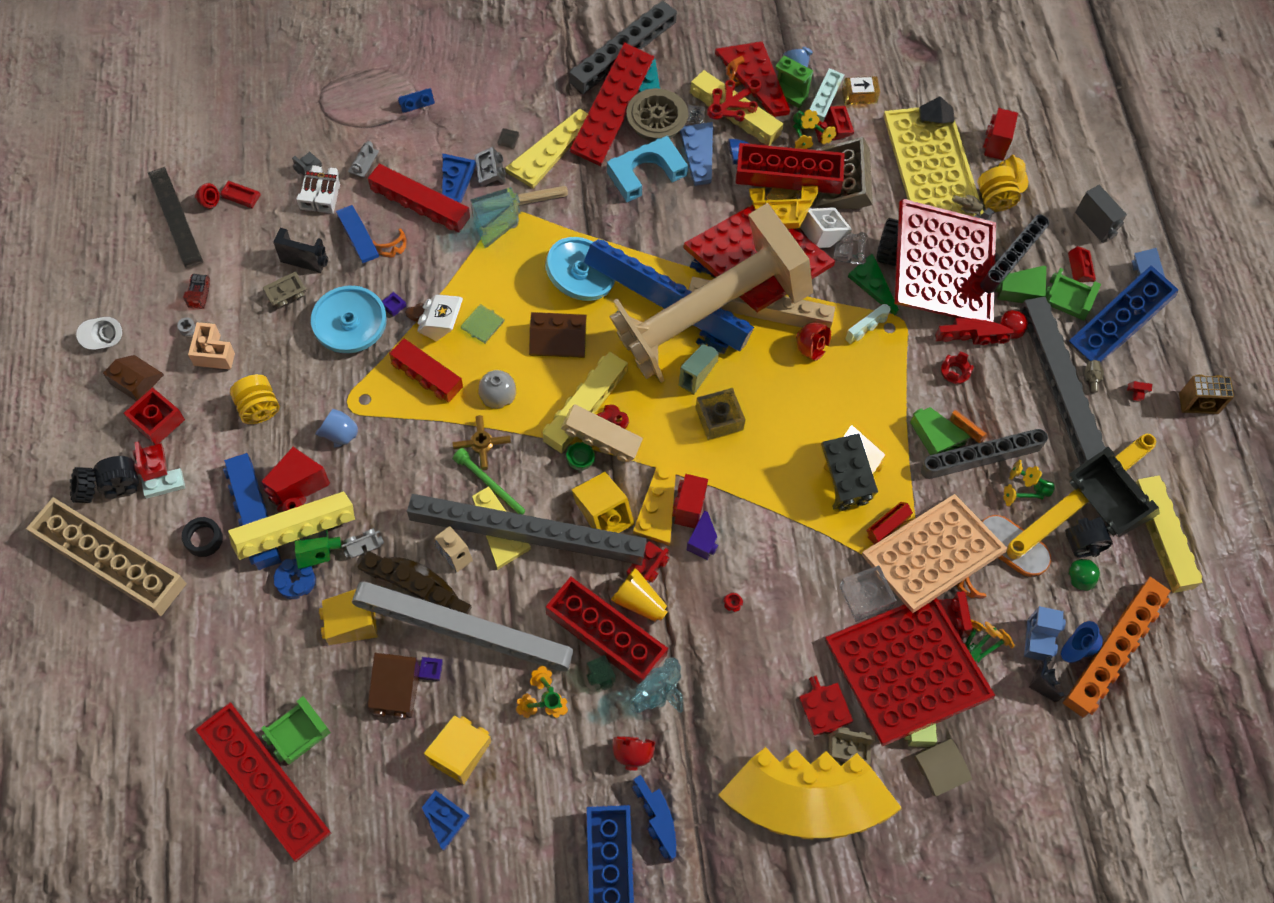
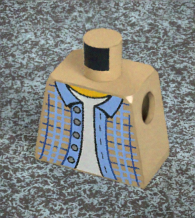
M447 527L435 536V548L457 573L473 561L468 546L452 527Z

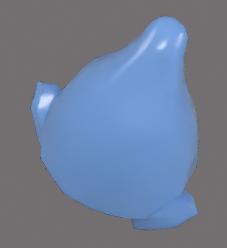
M802 47L803 49H793L783 54V56L785 55L808 68L810 55H812L813 51Z

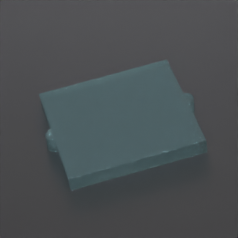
M480 304L461 325V328L471 334V337H476L483 343H486L505 320L495 314L494 310H489Z

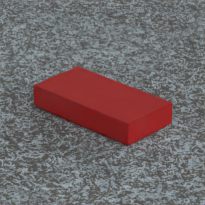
M229 180L220 192L222 198L249 208H253L261 196L259 191Z

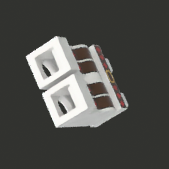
M313 165L310 171H306L301 193L297 197L301 210L316 211L317 208L318 212L334 213L340 188L339 173L336 168H329L327 173H322L321 167Z

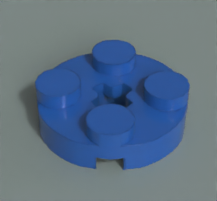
M285 559L274 574L276 589L283 597L288 599H298L304 594L307 595L312 591L316 581L313 568L309 566L298 569L296 559ZM297 575L300 578L299 581L295 580L294 583H291V576Z

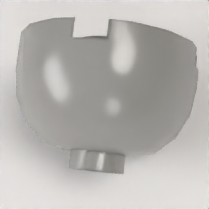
M493 370L481 378L478 392L486 406L500 409L504 405L513 402L516 397V385L508 373L502 370Z

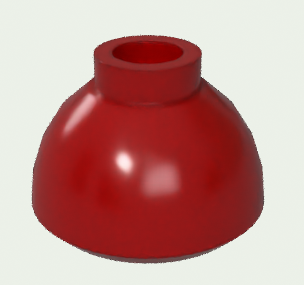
M206 183L197 189L195 198L201 206L214 208L219 202L220 195L215 185Z

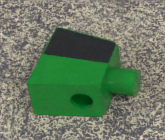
M324 530L295 540V556L298 569L329 562L330 550L342 549L341 538H329L328 531Z

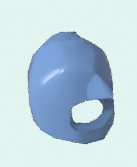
M332 409L315 435L331 440L334 443V448L347 445L352 439L356 438L358 426L354 420L342 411Z

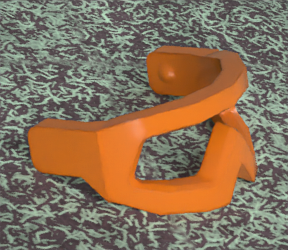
M743 56L731 61L726 68L729 80H737V82L734 81L735 86L742 84L736 78L735 72L738 65L744 62Z
M401 228L398 229L400 236L391 243L377 244L374 240L372 241L378 254L383 257L392 258L395 257L396 252L399 254L403 253L407 240ZM401 240L403 241L402 246L400 248L394 246L398 244ZM393 246L391 252L382 251V248Z
M969 577L957 584L958 589L965 591L966 596L970 598L987 597L986 593H980L972 586ZM964 581H965L966 585L968 586V588L970 589L971 592H968V591L963 587Z

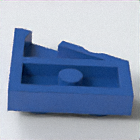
M436 790L422 807L440 848L445 851L470 815Z

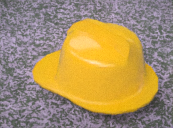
M1012 154L998 166H1008L1013 169L1019 191L1023 193L1028 187L1026 166L1022 159Z

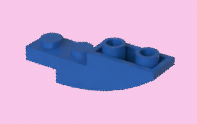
M639 775L633 779L634 786L632 790L637 798L641 797L645 803L643 808L647 815L654 817L649 820L647 831L653 840H658L661 845L659 851L664 859L668 858L670 862H673L676 857V834L670 809L660 789L652 793L643 777Z

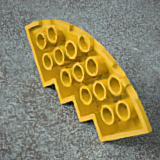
M765 747L746 763L718 795L732 810L738 814L740 813L755 825L758 824L773 833L784 836L786 834L801 837V839L813 840L814 838H843L849 834L864 832L867 828L888 820L902 809L874 770L857 753L840 766L827 751L810 764L796 749L779 762Z

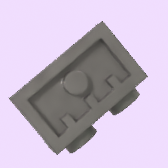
M491 147L475 155L478 179L482 186L499 180L502 184L506 183V172L502 164L504 159L500 152Z

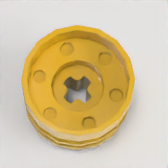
M1008 166L994 167L982 173L978 178L977 183L986 209L990 208L994 212L1005 211L1015 206L1021 200L1022 196L1012 168Z
M264 375L246 376L235 382L230 388L229 393L235 406H237L236 409L243 423H262L275 416L279 411V403L267 377Z

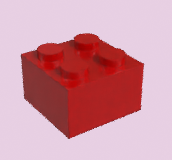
M998 108L996 114H992L991 125L987 126L985 133L988 138L984 139L982 148H985L984 156L1004 160L1013 140L1018 112Z
M153 387L123 413L129 423L154 445L159 444L185 421L180 410Z
M685 473L684 480L679 482L677 497H675L672 516L675 517L674 524L696 528L706 495L707 478Z

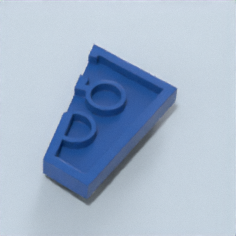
M442 153V194L461 203L474 172L476 161Z

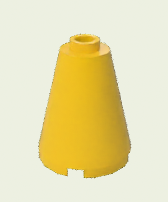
M636 568L629 574L619 587L617 593L611 598L612 602L654 622L657 619L661 621L668 612L665 610L667 605Z

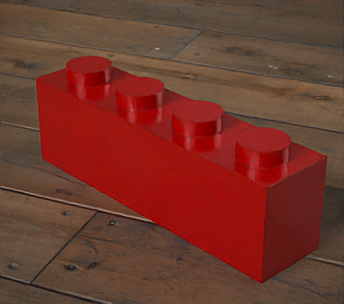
M405 338L389 353L391 364L396 369L403 370L410 379H416L424 389L433 391L434 395L440 400L444 399L449 403L463 388L461 377Z

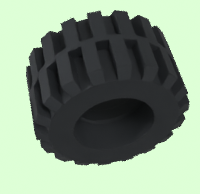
M888 218L885 222L876 255L877 262L896 266L898 220Z

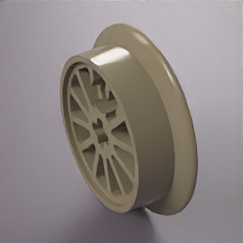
M653 88L639 92L630 100L627 106V119L641 138L654 142L658 138L666 136L669 139L675 137L687 122L688 109L683 99L674 92Z

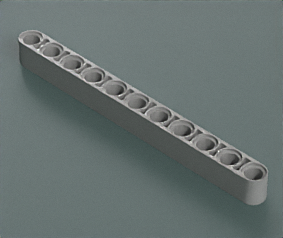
M368 582L358 583L352 599V604L359 608L554 670L565 672L568 671L573 649L568 646Z

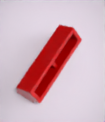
M899 502L866 530L868 538L874 545L889 536L912 516L913 512L908 503Z

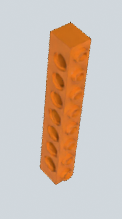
M1149 577L1142 584L1104 640L1100 651L1093 656L1062 702L1064 705L1082 718L1088 714H1094L1099 707L1097 701L1099 698L1103 699L1109 692L1107 686L1109 683L1113 684L1120 675L1117 671L1120 667L1124 668L1129 662L1130 658L1127 656L1130 652L1134 653L1140 645L1137 641L1140 637L1144 638L1150 630L1147 626L1150 622H1155L1160 615L1157 612L1159 608L1163 609L1170 600L1167 596L1171 590L1152 577ZM1146 600L1150 601L1151 604H1152V606L1149 605V604L1146 602ZM1136 614L1139 615L1142 618V620H1139ZM1126 629L1131 631L1132 635H1129L1126 632ZM1116 644L1121 646L1122 651L1116 647ZM1105 659H1108L1112 666L1108 665ZM1095 674L1101 677L1102 682L1096 679ZM1085 690H1088L1092 697L1087 696Z

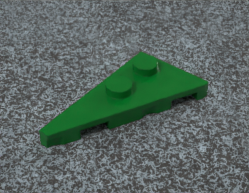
M871 253L849 273L848 278L878 303L888 305L890 313L896 315L899 308L895 304V300L874 255Z

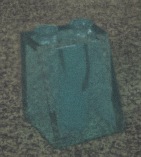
M511 187L470 199L473 221L484 248L489 247L519 222L518 214H521L518 204L520 200L518 194H514Z

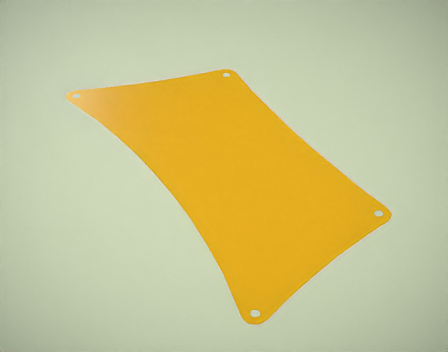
M506 210L494 219L474 250L445 289L439 294L463 298L453 330L438 341H435L417 332L419 324L416 322L400 339L401 341L405 338L462 378L463 388L449 403L444 399H438L433 391L424 389L416 379L412 380L403 370L396 369L391 364L388 353L351 390L347 399L348 408L353 413L363 416L432 420L476 426L475 417L481 415L483 416L484 428L543 438L542 432L545 426L553 422L555 414L559 410L562 411L567 399L575 395L579 384L587 380V376L592 369H596L601 357L611 352L628 363V370L594 414L604 412L605 405L609 404L616 405L620 412L627 414L629 424L625 429L643 438L632 461L655 468L660 463L675 468L676 474L685 477L686 473L707 478L709 486L728 492L810 527L860 554L874 545L868 538L866 530L899 502L908 503L913 514L895 531L916 519L906 417L908 329L904 320L889 313L886 322H879L875 329L872 331L868 330L859 341L855 340L849 344L845 340L848 330L874 310L807 296L802 300L835 306L829 346L825 345L823 351L826 352L820 359L813 360L802 355L798 349L796 336L802 327L733 313L735 317L746 320L754 327L747 344L740 352L692 325L658 346V365L665 380L660 383L655 374L648 379L644 377L635 362L636 358L631 350L626 349L619 338L618 330L610 316L617 312L613 303L615 299L619 300L630 317L641 322L648 320L664 310V308L615 281L607 295L592 301L574 299L561 292L551 282L546 271L545 261L551 247L557 241L567 237H581L593 242L599 238L573 231L518 210ZM509 219H516L518 226L509 228L507 221ZM608 242L610 246L622 250L624 254L638 259L645 266L654 268L659 274L668 276L672 281L684 285L688 290L692 277L706 280L716 278L711 272L671 262ZM531 312L587 315L585 358L529 355ZM887 323L893 324L895 331L893 333L885 332L884 325ZM400 341L390 350V352L400 343ZM702 344H705L719 352L718 361L696 393L693 394L679 386L680 369ZM493 370H502L508 373L516 385V397L513 402L504 405L500 409L486 406L478 392L481 378ZM363 394H368L371 397V402L367 405H362L359 402V397ZM849 423L885 454L883 459L885 464L880 473L876 471L874 474L878 493L873 496L874 499L868 501L869 503L864 506L858 507L855 504L851 505L850 509L839 511V509L833 510L832 507L835 503V489L830 472L823 469L826 459L821 443L839 438ZM575 437L570 444L572 445L576 442L583 441L582 439ZM594 445L591 446L593 450L601 452L600 448Z

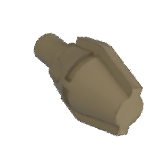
M954 195L952 201L958 203L961 206V210L966 213L978 214L983 208V203L972 195H966L965 197Z
M1092 360L1088 361L1084 375L1086 381H1089L1091 385V393H1097L1098 384L1103 380L1104 371L1100 361Z

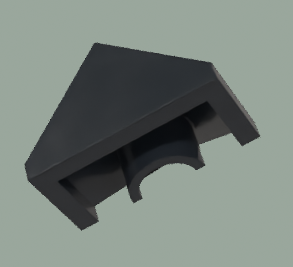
M941 96L919 107L920 122H955L953 107Z
M1047 657L1040 664L1029 688L1053 702H1058L1065 695L1064 692L1059 693L1055 689V685H1059L1060 682L1056 680L1055 668L1048 670L1047 665L1052 660L1051 657Z

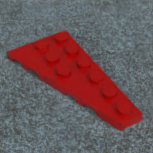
M763 41L715 49V55L722 58L725 66H728L734 59L743 56L744 62L738 65L735 76L746 88L751 78H757L761 81L760 91L752 95L762 102V106L771 116L780 117L790 114V108Z

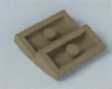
M951 738L914 755L920 772L926 777L933 796H939L972 780L967 765Z

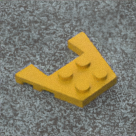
M802 186L801 199L765 200V188H749V195L755 210L768 203L787 229L800 228L818 194V186Z

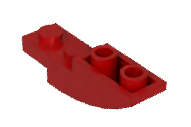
M955 318L953 325L939 326L935 337L936 341L943 342L972 339L973 345L980 344L984 346L990 343L1005 344L1010 341L1014 331L1004 325L988 320Z

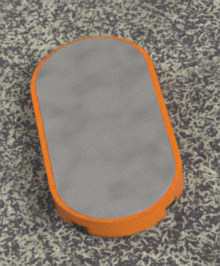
M992 515L982 521L1006 547L1024 531L1014 522L1000 515ZM1039 542L1019 559H1011L1007 553L998 557L1020 574L1029 577L1043 574L1051 563L1050 551L1042 542Z

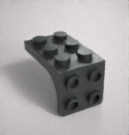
M860 433L822 442L821 446L835 489L833 510L839 509V511L850 509L851 505L857 504L859 507L868 504V501L874 499L873 496L878 493V489Z

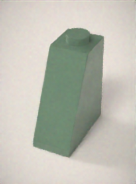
M702 344L681 366L679 386L695 394L717 363L719 352L711 346Z

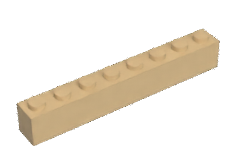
M692 277L689 291L693 292L711 280ZM787 296L782 297L758 313L740 297L721 307V309L731 313L802 328L809 323L817 322L827 325L831 329L835 306L801 300L794 304L790 297Z

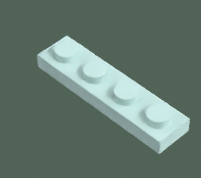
M830 68L810 107L811 111L818 113L817 116L821 122H823L844 77V74Z

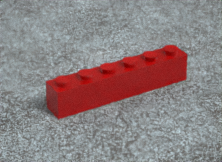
M380 163L368 177L370 189L374 193H380L387 199L394 200L403 207L410 208L417 214L424 215L433 222L444 225L449 230L459 233L470 219L469 207Z

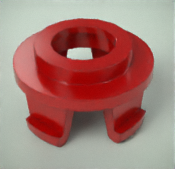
M961 351L957 356L947 355L941 365L943 377L954 384L966 382L974 368L967 361L969 355ZM952 366L960 368L962 375L959 376L954 371L949 372V368Z

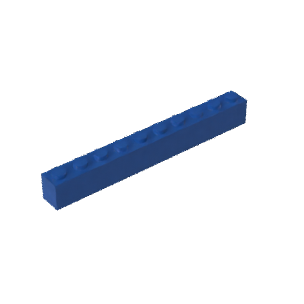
M597 239L590 244L584 260L585 264L664 309L692 293L684 285L675 283L668 276L659 274L654 268L645 266L638 259L624 254L622 250L610 246L604 240ZM721 308L694 324L697 328L739 352L747 344L754 329L746 320H741L730 311H725Z

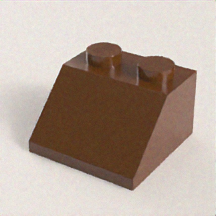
M135 355L115 359L103 372L109 384L135 401H138L164 375Z

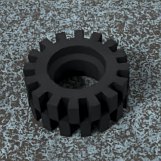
M74 467L71 474L72 479H70L71 500L73 503H91L94 498L93 494H95L94 488L96 487L94 469Z

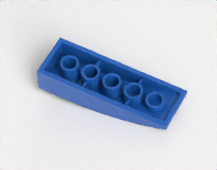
M1150 265L1074 335L1069 342L1089 361L1097 360L1102 362L1174 299L1179 289Z

